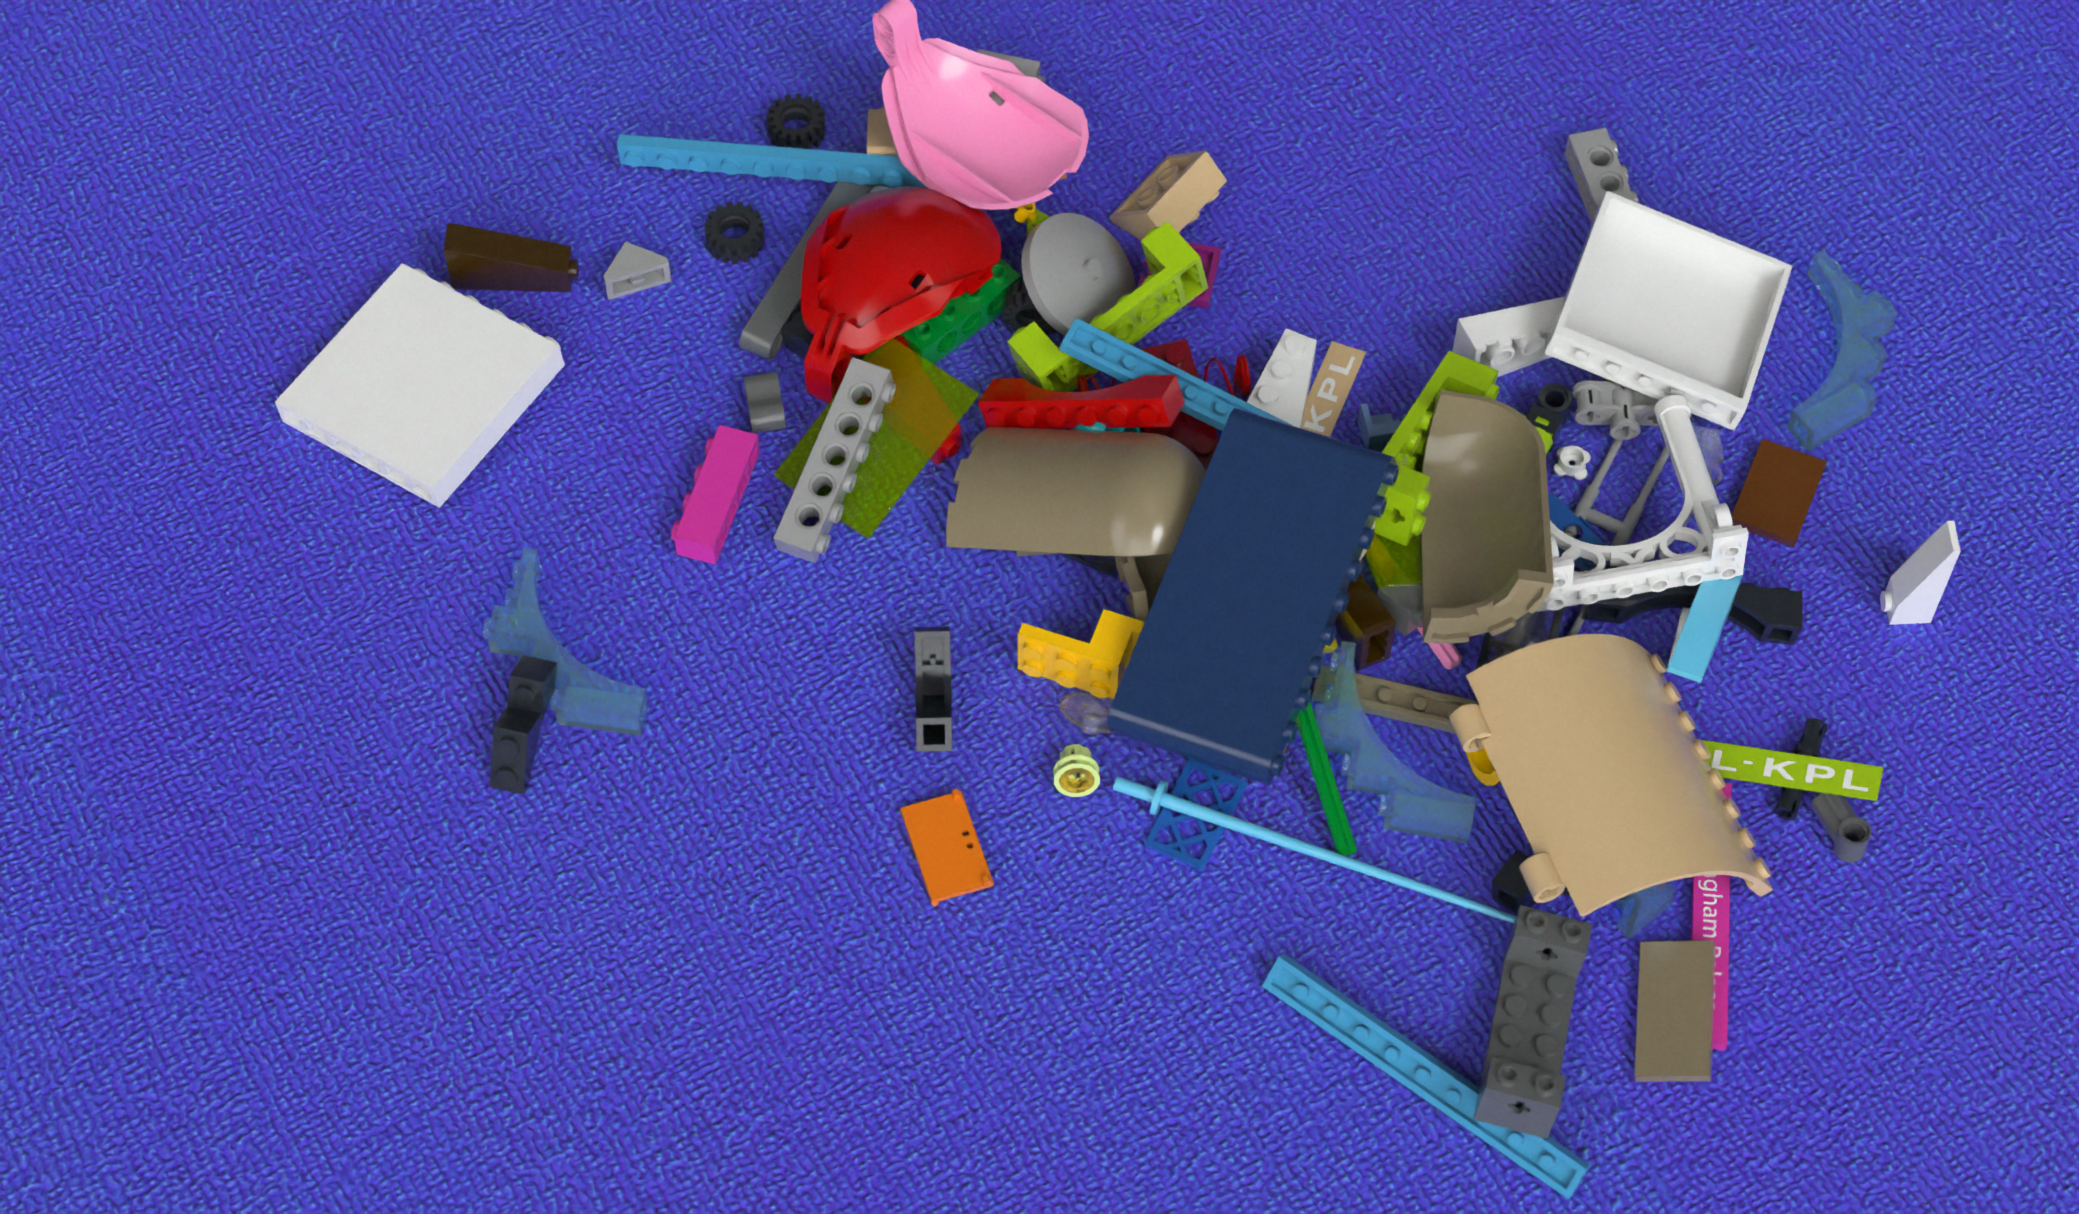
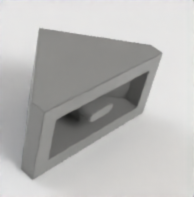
M626 241L603 276L608 300L671 282L667 257Z

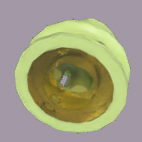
M1072 744L1066 746L1060 752V760L1056 762L1053 768L1056 789L1062 794L1071 797H1082L1096 790L1100 784L1099 765L1096 760L1091 758L1090 750L1080 744Z

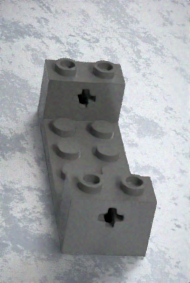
M1520 905L1507 939L1473 1120L1545 1139L1548 1138L1561 1108L1566 1076L1560 1075L1576 981L1587 955L1592 928L1591 923Z

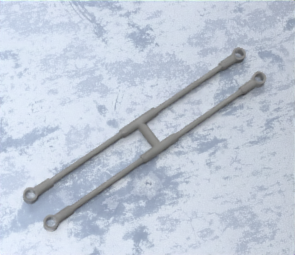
M1614 440L1592 484L1587 486L1573 513L1578 518L1581 516L1587 522L1615 533L1616 536L1611 546L1626 545L1644 511L1643 506L1669 457L1666 444L1637 501L1631 505L1623 522L1591 509L1600 492L1599 487L1624 440ZM1568 526L1563 532L1570 537L1576 538L1580 529L1575 526ZM1587 604L1582 605L1567 636L1578 634L1587 616ZM1531 612L1521 617L1518 625L1513 627L1505 644L1519 647L1525 635V628L1533 615ZM1497 648L1494 660L1501 655L1511 653V651Z

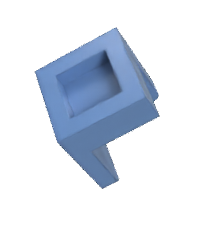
M1367 403L1360 404L1358 425L1364 447L1382 453L1401 424L1400 420L1393 421L1390 413L1371 416Z

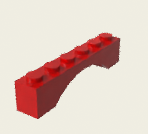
M1174 374L1144 375L1113 387L1083 392H1057L1042 389L1029 383L1024 378H999L992 380L979 399L978 404L987 428L1066 429L1076 428L1079 424L1092 426L1095 422L1106 425V428L1171 427L1185 401L1177 376Z

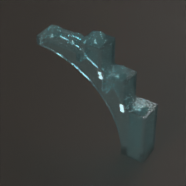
M1824 250L1813 255L1807 275L1820 291L1832 315L1837 341L1835 365L1820 388L1806 401L1793 409L1787 426L1788 430L1808 452L1872 414L1878 396L1872 385L1866 381L1880 374L1883 369L1887 353L1877 339L1891 332L1897 315L1893 304L1888 299H1884L1877 290L1865 295L1859 284L1853 282L1842 271L1840 264L1835 259H1831Z
M524 547L521 560H515L512 577L515 583L513 590H507L505 606L494 605L491 618L487 617L485 619L483 637L488 639L490 651L519 656L517 664L523 655L557 662L556 687L551 698L550 708L555 711L558 725L641 736L648 709L646 689L626 685L592 671L569 654L556 640L539 608L538 582L541 564L538 550Z
M1342 641L1340 653L1333 652L1329 673L1336 674L1334 685L1327 684L1324 704L1316 703L1315 717L1326 752L1344 755L1341 775L1348 776L1346 789L1381 795L1378 815L1385 816L1383 829L1468 843L1472 829L1476 797L1453 792L1422 778L1406 767L1382 743L1371 727L1358 695L1354 667L1356 643Z

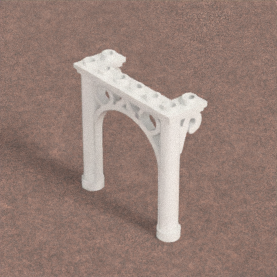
M1667 396L1658 401L1654 407V413L1684 497V505L1677 519L1667 529L1652 538L1620 546L1596 545L1577 540L1562 532L1550 520L1554 585L1550 594L1536 612L1545 610L1555 611L1567 606L1593 604L1606 599L1627 598L1639 593L1661 592L1667 588L1684 585L1694 586L1702 581L1727 580L1743 575L1749 532L1747 527L1742 528L1741 525L1733 526L1728 505L1726 503H1719L1689 418L1691 410L1684 396ZM1691 514L1694 515L1699 532L1686 527ZM1674 540L1692 543L1696 549L1690 553L1676 554L1671 552L1668 546ZM1558 547L1565 550L1561 557H1559ZM1660 550L1659 557L1661 560L1647 562L1654 559L1655 552ZM1582 557L1593 561L1597 567L1590 571L1576 572L1574 571V560ZM1605 561H1610V566H1617V568L1605 570Z

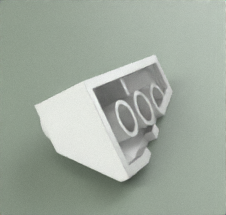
M1946 521L1921 543L1890 577L1886 590L1882 591L1880 596L1881 609L1883 612H1887L1889 625L1931 623L1960 554L1954 521Z

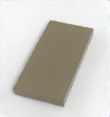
M1714 940L1640 942L1634 1075L1636 1082L1711 1081L1715 978Z

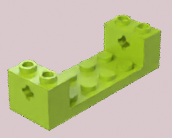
M1168 221L1160 227L1152 228L1145 235L1144 239L1141 240L1149 272L1152 275L1147 277L1142 286L1134 292L1123 295L1116 305L1106 313L1094 317L1090 325L1130 345H1134L1208 289L1201 257ZM1034 321L1027 327L1018 329L1011 339L1007 341L1018 372L1029 383L1042 389L1072 392L1077 388L1078 375L1089 373L1093 376L1099 371L1060 351V347L1057 348Z
M1448 351L1382 451L1383 454L1395 457L1396 464L1399 466V474L1394 486L1389 485L1384 496L1387 498L1386 508L1382 517H1376L1374 533L1404 546H1407L1413 535H1420L1426 522V516H1423L1422 513L1426 510L1432 493L1428 492L1430 477L1413 470L1416 463L1417 454H1424L1427 434L1440 390L1475 394L1496 400L1500 390V386L1496 385L1498 370Z

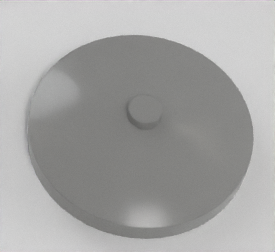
M1076 213L1055 214L1035 226L1025 241L1022 252V274L1029 297L1048 324L1064 336H1066L1075 318L1090 324L1094 317L1104 314L1114 307L1123 295L1131 294L1136 290L1131 265L1120 244L1103 226L1086 216Z

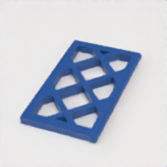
M1189 759L1171 795L1179 798L1186 796L1188 801L1195 803L1192 794L1211 789L1217 804L1208 808L1232 816L1248 782L1207 764ZM1193 769L1204 773L1208 781L1189 787L1187 784ZM1224 784L1236 787L1237 790L1232 799L1223 802L1217 787ZM1163 807L1144 846L1202 872L1225 827L1218 825L1216 830L1207 832L1203 820L1186 814L1173 817L1171 809ZM1195 819L1201 834L1182 840L1176 824ZM1170 826L1176 842L1164 845L1155 841L1161 829ZM1204 841L1206 849L1200 860L1188 855L1185 847Z

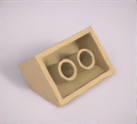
M1206 150L1168 155L1112 213L1109 219L1112 223L1139 240L1144 239L1145 235L1152 228L1160 227L1166 221L1179 233L1187 224L1192 223L1199 217V211L1205 204L1217 198L1219 195L1218 190L1227 180Z

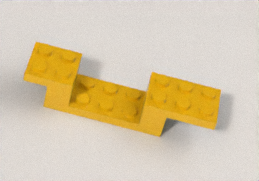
M1103 609L1090 644L1022 623L1018 632V669L1031 677H1044L1054 680L1066 688L1076 687L1089 691L1098 698L1108 697L1114 699L1145 622Z

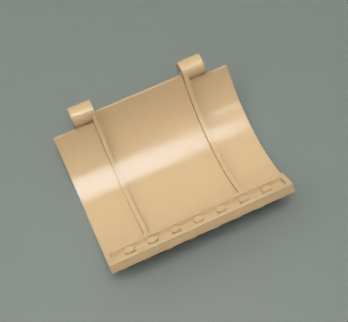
M1609 634L1573 635L1533 644L1499 657L1466 675L1479 705H1464L1456 709L1449 717L1451 725L1465 752H1476L1485 748L1535 855L1526 859L1519 867L1534 901L1537 903L1551 901L1561 895L1567 887L1580 916L1584 917L1617 899L1648 887L1682 878L1703 875H1729L1743 878L1749 889L1760 897L1773 890L1768 880L1772 876L1770 869L1761 857H1756L1752 849L1756 846V842L1746 827L1742 828L1737 818L1741 816V813L1735 802L1730 797L1726 798L1722 788L1726 787V784L1716 768L1711 769L1707 761L1711 754L1701 739H1696L1692 731L1696 729L1692 717L1686 710H1681L1678 701L1682 700L1680 693L1671 681L1667 682L1663 673L1667 672L1664 662L1657 653L1651 655L1642 646L1630 639Z

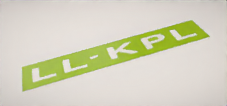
M1702 740L1711 754V757L1707 759L1711 769L1716 768L1722 778L1877 801L1884 767Z

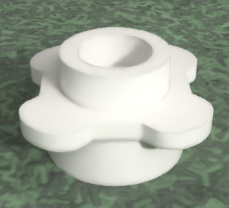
M1574 445L1559 448L1557 451L1559 460L1554 465L1555 474L1558 476H1574L1577 480L1586 478L1587 470L1585 467L1586 463L1590 461V454L1581 447Z

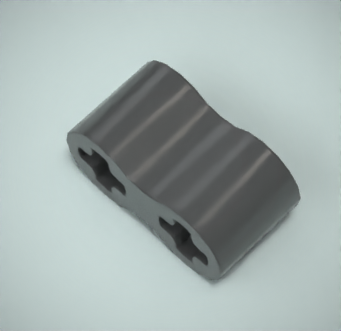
M777 371L743 376L752 433L786 429Z

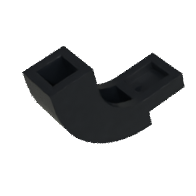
M950 626L915 627L917 752L952 751Z

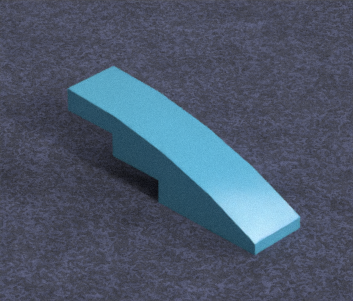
M1743 575L1727 580L1717 579L1701 582L1671 657L1667 672L1699 683L1702 682Z

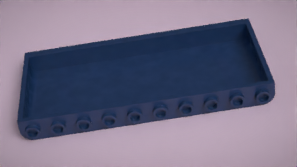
M1234 408L1228 417L1110 706L1107 717V727L1110 732L1270 786L1274 776L1279 777L1285 764L1283 752L1287 743L1292 744L1298 730L1296 719L1300 710L1305 711L1309 704L1311 690L1308 689L1313 678H1318L1322 671L1324 658L1321 656L1326 645L1331 646L1335 638L1337 626L1334 623L1338 613L1343 614L1349 601V593L1346 592L1350 582H1355L1359 577L1362 567V561H1359L1363 549L1368 550L1372 544L1375 532L1372 529L1376 517L1381 518L1385 511L1387 498L1384 496L1389 485L1394 486L1397 480L1399 466L1396 464L1395 457Z

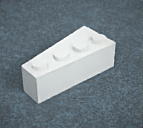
M1565 296L1460 318L1457 322L1452 352L1498 370L1497 377L1551 358L1552 356L1544 354Z
M1286 328L1247 403L1295 427L1301 428L1314 366L1317 340Z

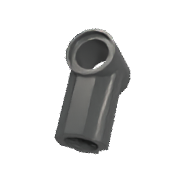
M1820 793L1812 800L1811 807L1834 841L1833 850L1835 855L1844 862H1858L1866 853L1871 837L1870 825L1865 820L1857 817L1844 796ZM1847 838H1853V839L1857 840V842H1855V841H1850V840L1847 839Z

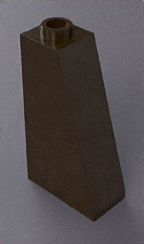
M447 223L444 254L453 289L571 292L573 279L578 280L579 261L573 259L571 246Z
M1359 574L1355 582H1350L1346 592L1349 593L1346 610L1343 614L1338 613L1334 625L1337 626L1336 632L1358 670H1362L1390 658L1396 622Z

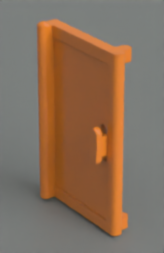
M954 789L951 794L900 808V813L932 906H937L940 901L994 885L962 791Z

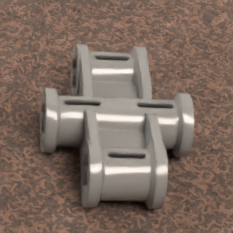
M1606 378L1605 381H1582L1572 388L1573 396L1577 399L1578 408L1575 411V420L1579 424L1611 425L1610 435L1617 440L1635 438L1641 432L1640 426H1659L1657 418L1654 416V407L1660 400Z

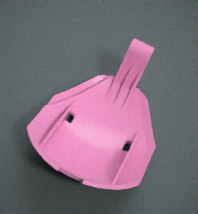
M890 0L873 14L875 44L890 67L883 77L882 96L893 143L901 164L927 188L940 192L971 208L988 210L1011 209L1035 203L1053 194L1048 188L1055 184L1066 172H1077L1085 158L1089 139L1088 123L1083 108L1056 92L1038 78L1025 76L1010 61L981 54L939 38L921 40L917 12L910 0ZM992 91L1005 101L1002 106H998L989 97Z

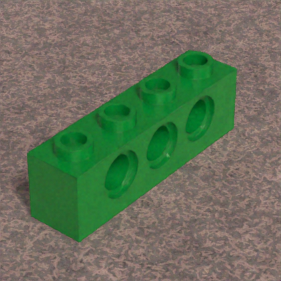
M1000 258V261L991 268L994 276L972 295L964 293L962 296L951 299L940 315L900 334L924 371H927L1003 313L1008 287L1010 285L1014 286V283L1018 281L1021 283V276L1003 259Z

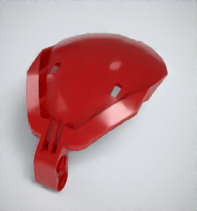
M912 186L886 188L871 192L851 204L831 211L807 241L801 281V313L805 327L811 334H814L804 360L807 393L832 405L851 362L852 354L864 355L871 353L903 332L940 315L951 299L962 296L978 279L998 263L1001 257L1000 234L991 218L982 209L971 208L927 187ZM917 274H922L925 278L914 289L910 286Z

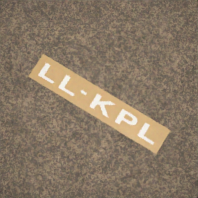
M1334 341L1331 342L1308 394L1302 429L1328 437L1331 436L1365 357V351Z

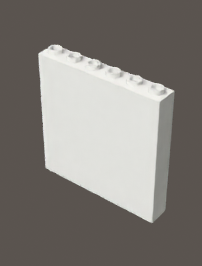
M1606 191L1595 214L1544 354L1657 400L1670 395L1684 396L1687 399L1692 414L1735 430L1746 411L1792 265Z
M402 263L275 401V404L284 423L440 508L565 364L561 354V347L553 338L549 336L543 337L533 332L526 324L522 322L516 323L508 319L501 311L497 309L491 310L483 306L473 296H464L455 291L448 283H439L430 278L423 270L419 268L413 269Z

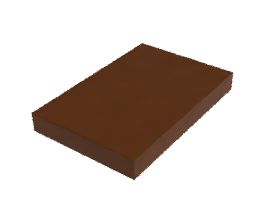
M1762 439L1731 515L1733 526L1741 525L1742 528L1747 527L1749 532L1795 547L1827 461Z

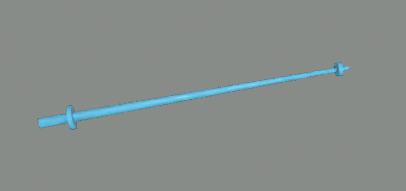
M1118 776L1115 780L1113 790L1152 803L1150 808V814L1157 816L1161 807H1165L1513 923L1516 916L1168 794L1166 793L1168 788V782L1161 780L1157 789H1153Z

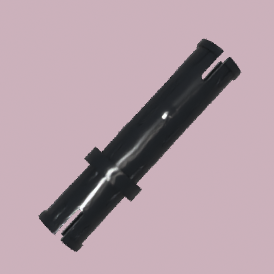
M1807 719L1798 745H1794L1792 753L1821 757L1820 748L1828 725L1823 724V721L1819 719ZM1783 787L1774 813L1776 815L1779 814L1780 818L1786 820L1796 819L1805 790Z

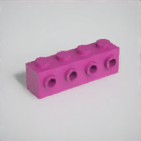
M719 425L715 436L709 437L705 448L706 459L704 464H698L694 474L695 486L692 493L687 492L682 507L684 513L681 521L676 520L672 528L671 540L675 541L677 555L714 565L717 564L760 454L757 434Z

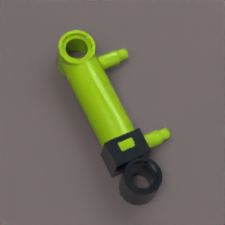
M1550 383L1543 386L1539 391L1537 404L1533 403L1528 414L1524 415L1539 432L1545 446L1546 455L1552 451L1560 436L1561 428L1567 422L1572 401L1569 389L1558 383Z

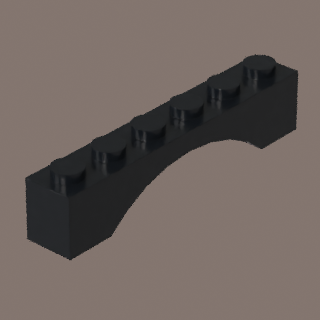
M1605 566V570L1616 568L1614 566ZM1742 583L1739 585L1727 619L1747 630L1759 641L1794 645L1803 628L1802 592L1791 591L1784 587L1766 588L1758 587L1751 583ZM1700 584L1667 588L1661 592L1650 591L1634 594L1627 598L1617 597L1587 604V620L1622 624L1634 616L1652 610L1691 608Z

